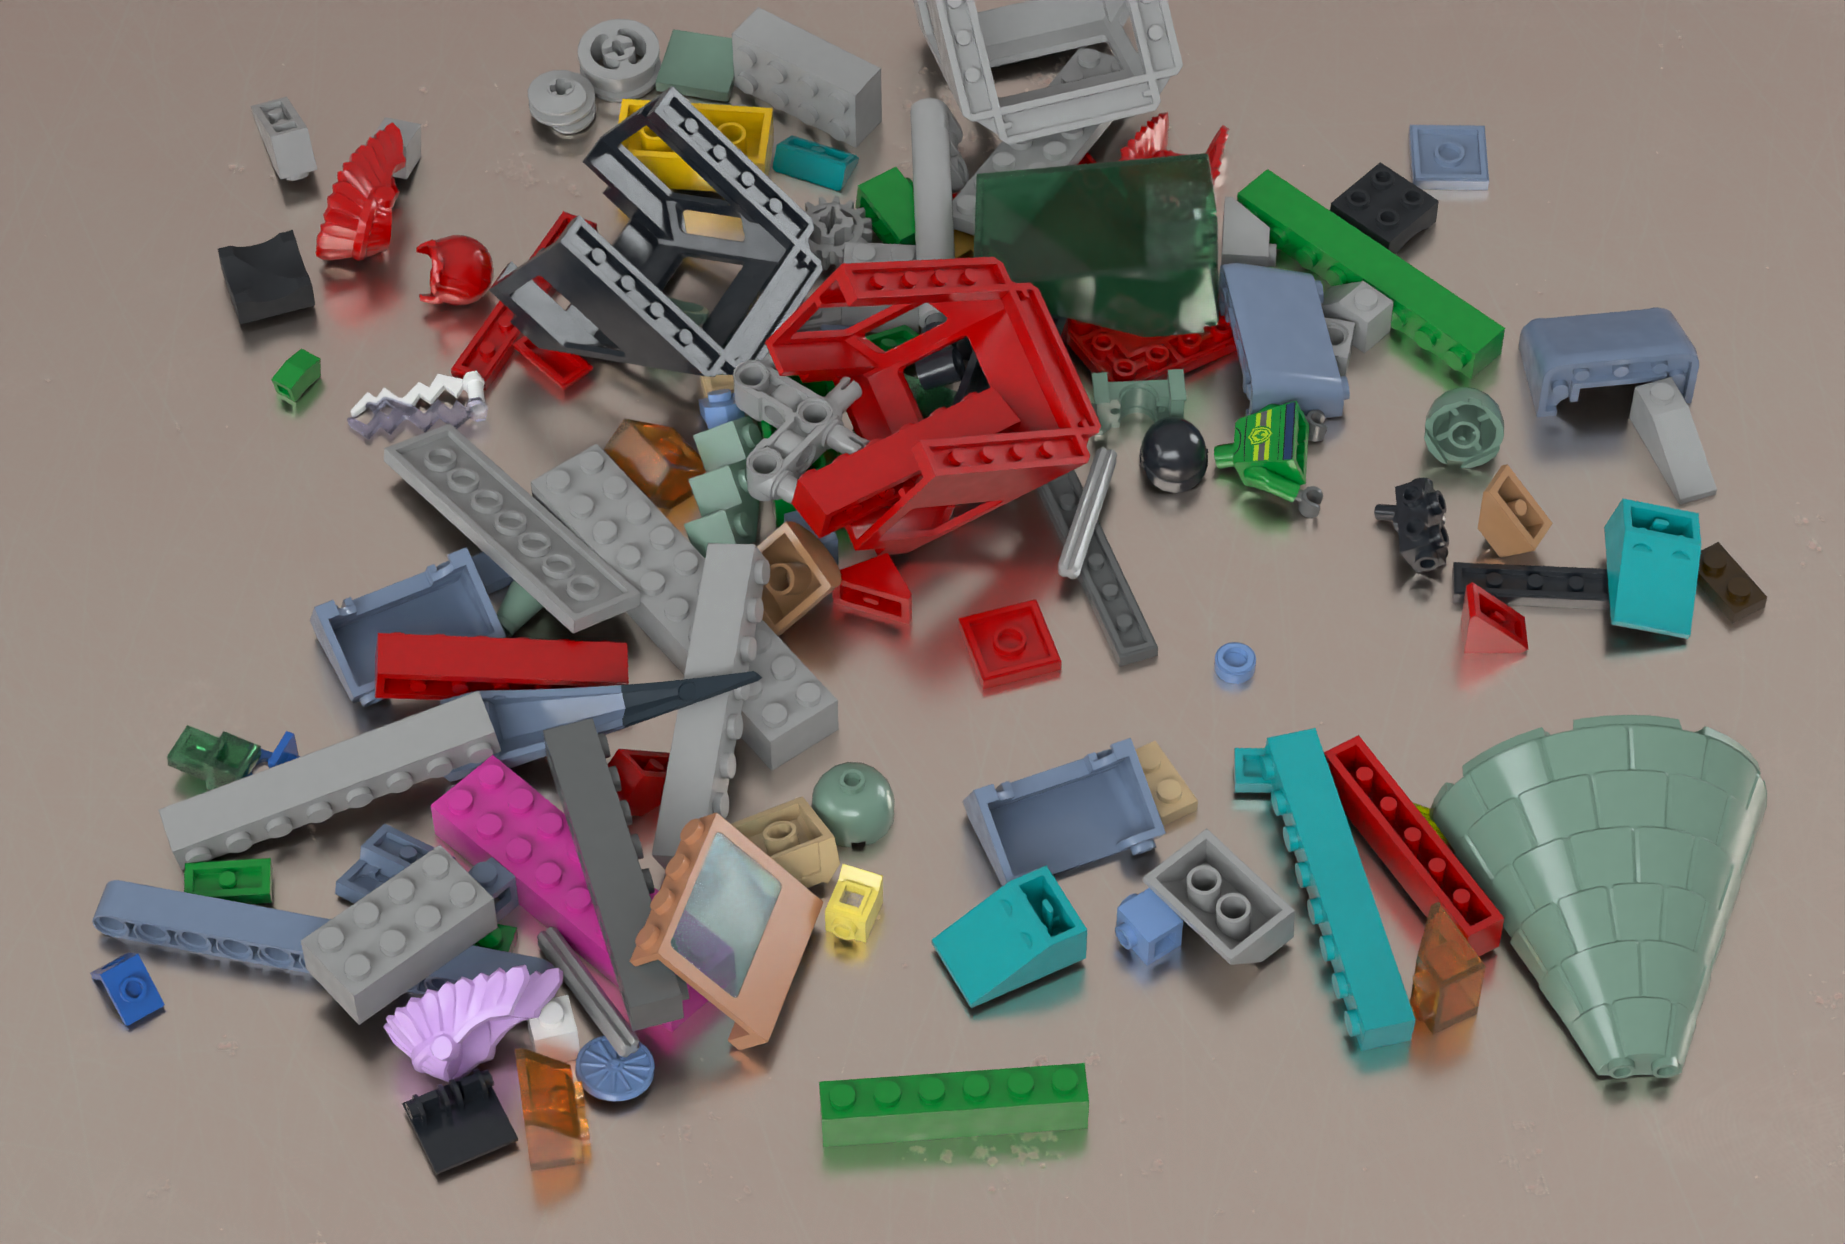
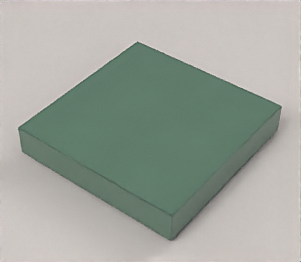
M673 29L656 79V91L664 92L673 86L682 95L729 102L734 87L732 38Z

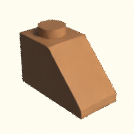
M1508 464L1500 467L1483 492L1478 530L1500 558L1535 551L1553 524Z

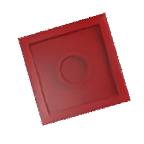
M1036 599L958 618L959 630L983 690L1059 671L1062 668L1061 658Z

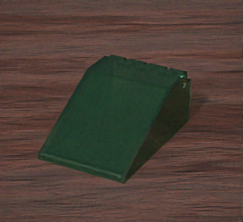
M1206 153L977 174L974 258L995 257L1004 264L1013 282L1033 284L1040 290L1051 314L1142 337L1204 333V327L1215 326L1219 322L1217 270L1218 217L1213 214L1217 213V205L1209 156Z

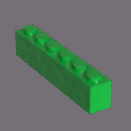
M1085 1063L819 1082L823 1147L1088 1129L1089 1094Z

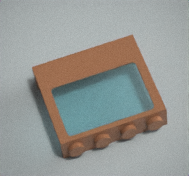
M716 812L699 819H692L682 829L680 844L674 857L666 866V877L660 891L651 901L650 908L652 910L645 926L636 937V947L629 962L636 967L655 960L661 961L735 1022L727 1041L738 1050H743L769 1041L824 902Z

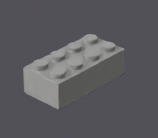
M759 7L732 33L734 86L744 93L751 94L769 103L775 109L783 110L800 119L803 123L812 125L830 134L836 140L844 141L855 148L882 121L881 68Z
M438 845L302 939L301 945L306 969L360 1025L498 928L494 898L441 845Z

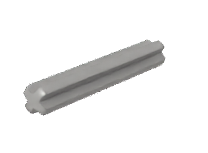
M1101 447L1096 450L1058 563V573L1062 577L1075 579L1080 574L1117 463V453L1113 449L1107 450Z
M549 927L546 931H541L537 936L539 948L555 968L563 971L564 982L618 1055L627 1057L631 1053H636L640 1048L638 1036L632 1031V1028L559 930Z

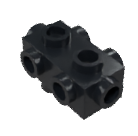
M1425 477L1416 478L1411 482L1396 486V505L1377 504L1374 510L1375 518L1377 520L1393 521L1394 528L1399 535L1400 554L1416 573L1434 570L1438 566L1446 564L1449 536L1444 526L1446 521L1444 513H1446L1447 508L1442 493L1439 490L1435 491L1433 481Z

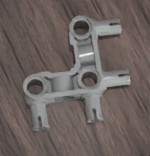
M770 353L762 360L744 361L734 369V396L737 407L755 420H764L777 428L768 439L763 438L747 457V486L753 498L760 501L783 499L791 504L798 478L827 449L832 448L842 454L848 453L850 455L863 449L870 442L851 432L848 428L844 427L842 422V414L862 396V389L859 384L854 380L850 383L849 377H843L825 397H822L787 376H779Z

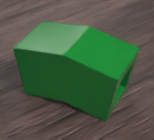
M302 348L285 361L271 380L276 392L297 402L305 390L321 377V358Z

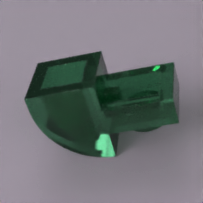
M187 725L167 755L168 766L204 780L206 790L210 791L248 777L261 757V746L225 731L218 738Z

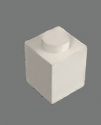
M564 995L552 998L541 1009L539 1018L527 1020L538 1068L576 1060L580 1051L578 1031L569 996Z

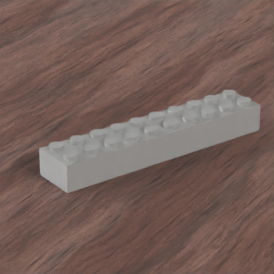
M596 443L532 480V497L641 593L640 606L626 611L627 614L684 675L705 558ZM762 620L756 625L755 639L757 652L754 661H750L748 671H754L762 678L750 684L748 699L743 700L741 711L743 732L741 738L773 771L839 730L838 700Z

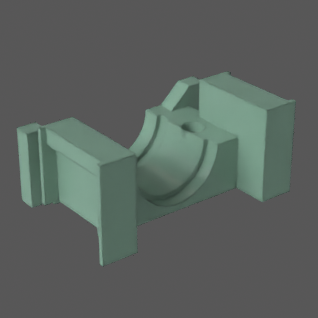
M1183 369L1168 370L1167 380L1108 382L1107 372L1092 373L1094 403L1091 404L1101 424L1100 431L1096 435H1104L1111 428L1120 427L1121 420L1132 413L1145 414L1154 423L1166 417L1185 419L1184 402L1187 401Z

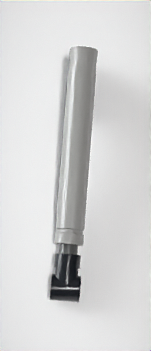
M926 98L915 102L910 110L916 260L954 259L952 193L962 190L970 180L966 163L958 151V144L962 141L963 131L943 101ZM929 303L918 306L919 324L922 328L921 334L947 321V317ZM957 341L915 362L919 382L925 391L960 382L965 372L962 356L957 349Z

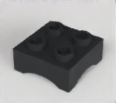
M1380 162L1331 202L1330 211L1394 254H1397L1410 238L1418 232L1428 229L1436 222L1439 201Z
M293 230L279 233L274 238L257 245L245 247L227 246L218 249L221 270L240 324L315 305L312 283L304 266Z

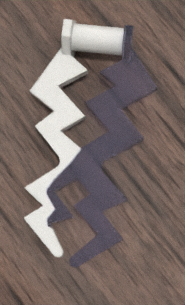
M477 371L467 372L463 379L437 374L430 387L418 382L403 398L397 397L386 388H383L377 397L367 392L351 409L352 417H349L347 422L350 427L368 440L380 427L391 435L404 420H410L424 433L439 419L458 429L469 419L475 422L486 420L488 406L484 398L483 389L485 382ZM446 389L458 399L463 390L468 393L469 401L466 407H464L456 400L450 409L437 398ZM420 397L432 405L425 413L414 407ZM386 404L393 409L389 415L381 412ZM368 408L374 414V417L367 425L354 419Z

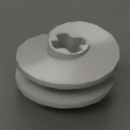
M552 70L539 75L531 82L528 88L531 115L538 122L552 126L560 133H577L587 128L594 119L596 112L594 88L589 80L579 73L568 70Z

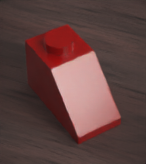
M618 749L607 764L608 767L616 766L622 789L617 792L619 801L627 800L631 816H643L661 805L670 753Z

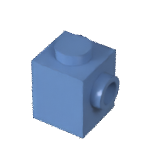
M1150 888L1140 894L1134 893L1129 895L1117 907L1115 933L1119 942L1126 949H1132L1147 966L1181 945L1183 921Z

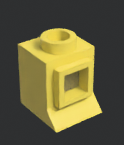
M842 864L838 882L825 909V930L841 939H855L866 943L883 904V875Z

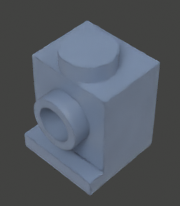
M491 857L486 862L477 863L468 872L494 899L496 897L500 899L495 904L497 923L519 905L515 876L494 858Z

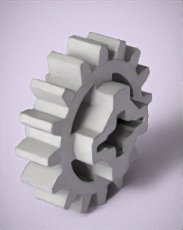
M835 196L832 203H827L823 197H819V205L814 206L810 202L805 203V212L813 219L814 231L808 238L810 250L821 260L823 270H827L830 264H836L838 268L843 263L844 242L872 243L871 218H865V209L863 207L854 210V201L849 200L843 205L840 204L839 197Z

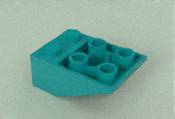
M1622 498L1604 526L1611 624L1688 639L1691 636L1702 546L1699 513Z
M1046 865L1007 882L934 937L931 943L969 1006L973 1008L1085 959L1088 930Z

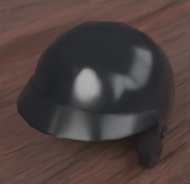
M1166 417L1152 424L1145 433L1140 448L1139 460L1148 479L1156 487L1167 492L1183 493L1199 484L1204 477L1208 467V448L1205 446V441L1200 431L1191 422L1179 417Z

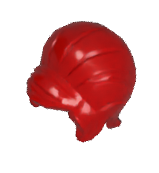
M451 235L438 240L431 239L416 247L417 253L426 254L432 259L429 283L431 293L419 294L421 302L437 305L443 303L470 305L482 299L490 289L494 278L493 261L488 249L478 240L464 235Z

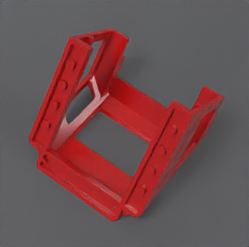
M995 257L842 263L765 341L779 376L799 375L802 383L833 381L835 386L843 377H849L850 383L853 380L857 382L862 389V396L856 399L846 409L855 433L869 441L875 438L884 439L896 433L907 423L913 422L915 424L923 420L903 370L907 366L966 336L970 341L989 386L994 387L1021 420L1018 431L1014 433L919 440L911 450L923 478L915 486L902 487L898 491L901 499L888 505V508H882L845 526L855 551L875 549L877 556L887 552L889 555L909 553L1089 461L1090 453L1087 449V443L1090 437L1099 433L1101 424L1041 292L1031 283L1013 282L1004 264ZM924 303H929L947 317L946 322L887 352L865 337L867 332ZM892 305L847 329L797 332L819 308ZM985 502L950 520L956 505Z

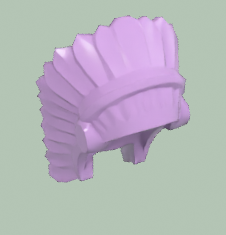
M519 965L512 967L508 972L499 967L490 976L480 973L473 980L461 977L455 984L446 982L439 991L427 989L422 998L411 997L406 1007H398L395 1010V1015L387 1016V1023L383 1027L392 1042L411 1058L414 1070L420 1073H427L448 1083L451 1079L458 1081L469 1074L480 1063L493 1060L497 1051V1044L515 1025L524 1020L539 1018L541 1009L555 996L562 985L563 971L559 968L548 969L542 974L535 971L532 975H529L527 966Z

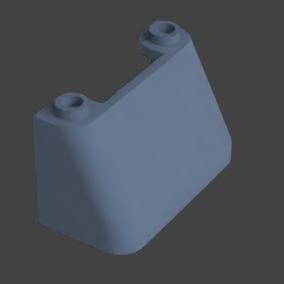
M1243 263L1220 265L1217 303L1220 315L1225 316L1226 322H1230L1243 372L1242 387L1244 393L1247 394L1248 400H1250V407L1246 409V416L1255 414L1268 404L1283 405L1293 401H1297L1306 416L1312 410L1322 411L1325 418L1342 416L1344 400L1350 398L1347 377H1340L1321 306V303H1324L1321 281H1315L1311 273Z
M1653 307L1642 310L1536 318L1531 320L1521 330L1518 347L1537 417L1556 416V405L1569 397L1570 402L1578 401L1581 388L1655 382L1672 377L1686 403H1692L1699 370V358L1696 348L1670 310Z
M467 547L448 554L449 561L441 563L437 567L435 564L427 566L425 572L354 600L351 597L343 600L341 608L335 604L334 600L314 607L310 623L352 703L361 702L362 706L366 707L384 699L375 698V654L378 633L401 632L418 635L445 634L447 636L468 637L482 635L493 638H506Z
M1131 738L1111 744V749L1087 754L1082 759L1011 783L1010 781L1003 782L996 789L994 784L975 789L962 801L967 816L1002 886L1011 880L1046 865L1052 875H1056L1131 849L1132 855L1135 856L1157 847L1154 840L1162 837L1166 832Z

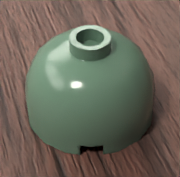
M1459 387L1448 390L1434 400L1426 415L1424 439L1428 450L1440 462L1447 464V460L1462 461L1463 464L1460 468H1472L1484 465L1494 458L1500 450V444L1504 438V419L1499 405L1487 393L1476 388Z
M845 762L835 765L819 778L813 789L811 807L834 835L836 845L852 847V843L865 841L866 846L877 842L888 833L894 822L895 798L888 779L877 769L862 762Z

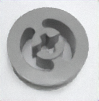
M629 19L607 20L590 28L580 39L577 51L580 75L589 80L594 88L595 97L610 102H622V99L641 98L655 88L656 79L661 67L660 48L657 36L646 25ZM636 54L642 57L638 63L636 62ZM601 58H603L604 67L597 64Z

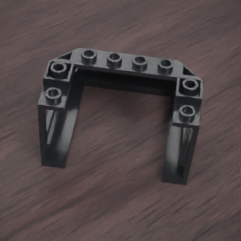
M671 86L603 134L582 161L608 185L603 194L630 219L614 243L611 245L578 215L570 221L555 243L546 249L543 247L536 256L519 267L512 261L508 263L489 291L515 314L510 322L538 348L704 377L733 375L734 369L740 363L748 360H762L768 354L769 350L765 341L798 309L822 273L821 260L811 252L808 240L814 231L813 219L682 94ZM644 126H648L725 200L672 192L622 145V142ZM685 210L741 218L745 236L744 241L689 234L686 231L683 213ZM687 257L743 265L701 328L661 292L682 261ZM536 276H542L570 302L567 309L564 310L532 279Z

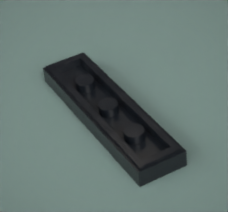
M1453 562V603H1464L1466 586L1473 582L1506 605L1610 610L1607 569Z

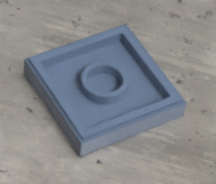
M1409 125L1411 180L1414 185L1422 190H1488L1489 172L1485 126Z

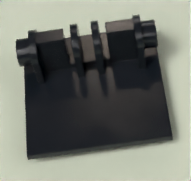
M475 1069L472 1075L458 1081L451 1079L448 1085L443 1086L439 1084L436 1086L437 1089L421 1096L414 1094L411 1100L402 1103L436 1175L518 1141V1137L492 1087L494 1086V1081L488 1069L482 1071Z

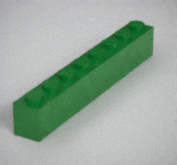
M1269 169L1265 170L1237 193V201L1270 227L1269 243L1277 244L1276 249L1283 251L1298 261L1303 268L1311 270L1326 280L1330 286L1364 281L1393 301L1391 327L1416 341L1421 348L1429 350L1441 358L1452 369L1460 371L1472 380L1501 354L1505 333L1503 326Z

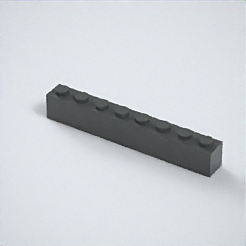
M593 718L543 730L546 757L632 1031L684 1018L683 1000L689 999L686 982L678 975H675L672 970L659 960L636 967L629 962L636 947V937L645 926L652 910L650 908V894L655 893L649 868L641 869L639 859H643L644 856L638 834L630 835L628 825H632V816L626 799L621 801L618 799L617 792L622 789L616 766L608 767L606 758L611 757L606 734H597ZM671 939V946L675 950L674 943Z

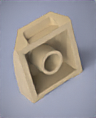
M803 796L731 823L732 826L806 888L821 882L828 884L840 865L834 835ZM735 848L745 869L762 895L775 899L779 891L778 883Z

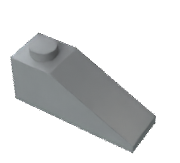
M287 97L251 106L254 119L272 165L280 179L299 180L309 175L308 172L318 170L308 128Z
M1672 377L1635 387L1629 418L1679 505L1716 495L1717 488L1689 406Z

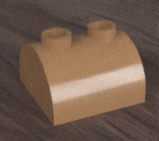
M784 522L757 546L770 565L769 582L763 586L761 597L764 608L762 620L777 636H780L841 584V573L834 558L822 542L808 529L796 522Z

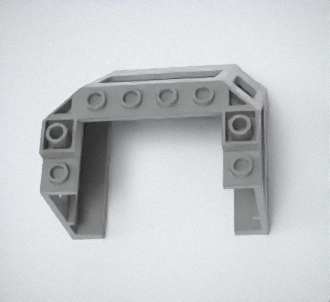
M913 0L919 27L962 115L970 121L979 122L995 132L1002 141L1009 145L1156 111L1161 103L1160 94L1170 77L1177 75L1183 66L1168 0H1029L977 12L974 0ZM1129 16L1138 52H1136L1123 29ZM1101 42L1108 43L1122 68L1119 71L1002 98L997 97L991 72L992 67Z

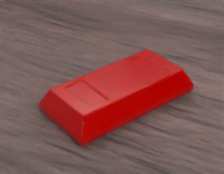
M525 335L512 344L518 352L564 391L593 370V366L580 355L538 348Z

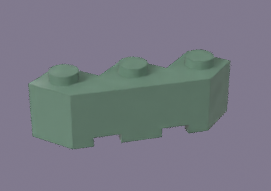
M746 416L693 435L706 473L688 480L702 517L685 523L684 527L690 543L704 558H706L708 543L751 544L756 542L760 500L753 498L748 491L746 461L748 455L762 440L759 428L753 423L752 418Z

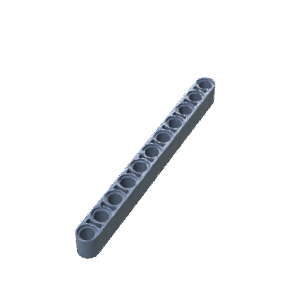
M113 880L109 881L105 886L92 923L98 931L116 938L309 973L305 965L301 940L331 919ZM472 945L407 992L424 995L427 989L439 991L446 982L455 984L461 977L473 980L480 973L490 976L499 967L508 972L514 966L526 965L529 975H532L535 971L542 974L546 970L554 969L555 967L550 962L541 958Z

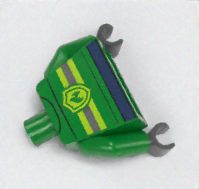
M1297 401L1283 405L1268 404L1255 414L1239 418L1235 422L1234 442L1214 447L1216 465L1219 469L1235 467L1242 482L1248 487L1266 491L1291 503L1294 500L1299 501L1298 509L1300 513L1307 518H1315L1320 511L1318 504H1321L1323 500V492L1316 486H1310L1301 490L1300 485L1306 484L1308 439L1315 442L1324 439L1327 427L1324 425L1325 415L1320 410H1312L1306 416Z

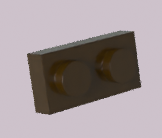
M1719 542L1701 550L1697 584L1732 624L1765 607L1767 596Z

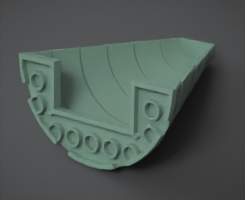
M1608 715L1573 720V730L1550 735L1541 727L1512 737L1480 753L1462 766L1464 777L1455 784L1446 782L1441 787L1429 810L1430 820L1435 822L1455 850L1454 855L1503 915V927L1512 938L1510 941L1511 945L1538 981L1540 990L1567 1026L1598 1075H1610L1618 1079L1627 1078L1632 1075H1654L1658 1078L1679 1075L1682 1073L1697 1026L1696 1020L1710 986L1711 973L1725 939L1726 927L1739 895L1741 881L1753 851L1755 837L1766 811L1767 789L1765 780H1762L1760 776L1761 772L1758 762L1740 743L1712 728L1705 726L1696 732L1682 729L1679 719L1651 715Z

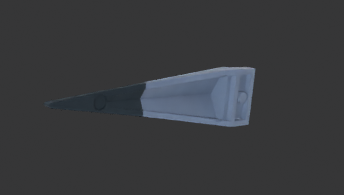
M750 671L628 685L536 690H489L479 692L501 748V752L493 755L508 768H513L546 756L543 730L593 718L597 734L605 733L607 735L757 682L762 677L758 673ZM474 692L440 700V705ZM483 762L469 763L453 769L444 778L450 782L465 778Z

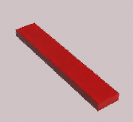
M563 211L530 259L536 256L543 247L546 249L555 243L570 221L577 216ZM584 219L597 231V223ZM536 276L532 279L551 298L557 291L542 276ZM501 301L497 303L451 368L452 377L463 379L467 372L477 371L484 379L483 390L487 391L515 351L512 344L524 336L510 322L515 314Z

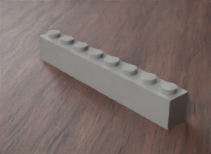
M708 543L684 679L749 671L750 661H754L757 652L755 639L756 625L763 618L764 608L761 599L763 586L769 582L770 578L769 562L755 544ZM750 684L678 709L652 856L664 869H666L667 864L674 857L681 841L680 833L689 821L716 812L723 818H726L728 815L729 797L727 790L729 779H732L736 772L734 751L736 739H740L743 732L741 711L743 700L748 699ZM716 833L700 872H713L715 859L721 855L722 837L718 833Z
M477 691L161 808L158 811L171 850L181 870H185V863L210 862L212 859L230 852H243L250 848L252 844L268 838L283 837L297 827L308 823L323 822L329 819L332 814L348 808L366 806L373 799L389 793L404 792L413 784L429 778L444 777L453 769L469 763L484 762L493 754L501 752V748L481 694Z

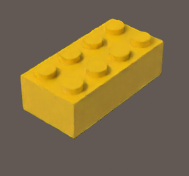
M622 99L618 124L651 100ZM691 103L769 177L774 143L773 108ZM644 126L622 142V145L669 189L717 192L648 126Z

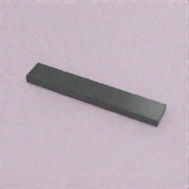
M1075 470L1037 488L1063 547L1083 492V487ZM1097 520L1078 579L1119 667L1158 656V646Z

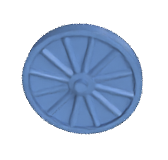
M600 1036L586 1043L579 1051L576 1058V1078L581 1087L596 1098L606 1101L629 1100L642 1094L651 1085L654 1078V1058L649 1049L640 1041L638 1043L640 1048L636 1053L622 1057L618 1055L605 1036Z

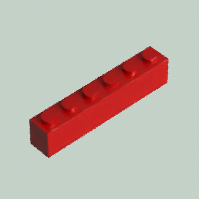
M990 387L980 393L972 392L959 403L949 408H938L928 418L915 424L913 422L907 423L896 433L884 439H873L859 451L850 455L848 453L842 454L831 464L819 470H808L797 480L791 504L820 539L900 500L901 497L898 491L902 487L915 486L923 478L911 450L919 440L1014 433L1018 431L1021 420L994 387Z
M401 632L378 633L375 698L443 700L474 691L562 689L629 684L627 643L607 640L592 642L571 641L569 639L542 640L526 637L493 638L482 635L474 637L447 636L445 634L418 635Z
M1358 735L1324 752L1345 814L1460 961L1466 964L1499 947L1504 923L1503 915L1362 738Z

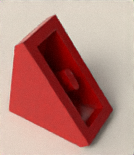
M888 552L840 570L841 584L832 591L833 603L910 624L912 620V593Z
M1473 582L1467 585L1461 616L1464 654L1523 653L1529 650L1525 617Z

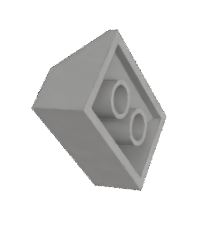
M1207 828L1143 877V882L1230 965L1263 962L1294 937L1295 910Z

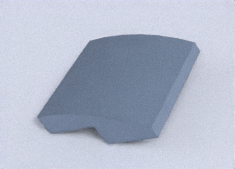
M383 824L361 845L360 859L336 881L335 894L352 903H356L435 847L387 824Z

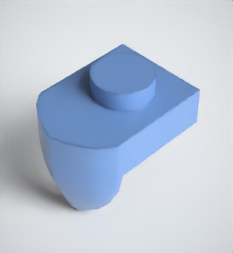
M730 389L714 390L707 393L708 398L698 399L701 416L705 420L708 429L745 417V412L737 407L734 393L731 394Z

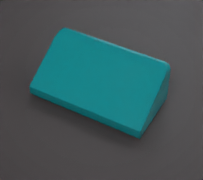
M791 135L777 144L772 168L776 172L840 191L857 166L859 157Z

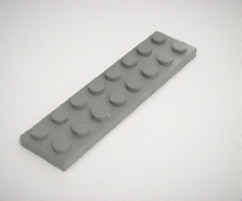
M1080 47L1048 87L1119 71L1122 68L1115 56L1098 52L1095 49ZM1112 121L1010 145L1002 141L954 198V229L1011 247Z
M447 424L384 448L385 463L573 634L640 606L641 593L453 425Z

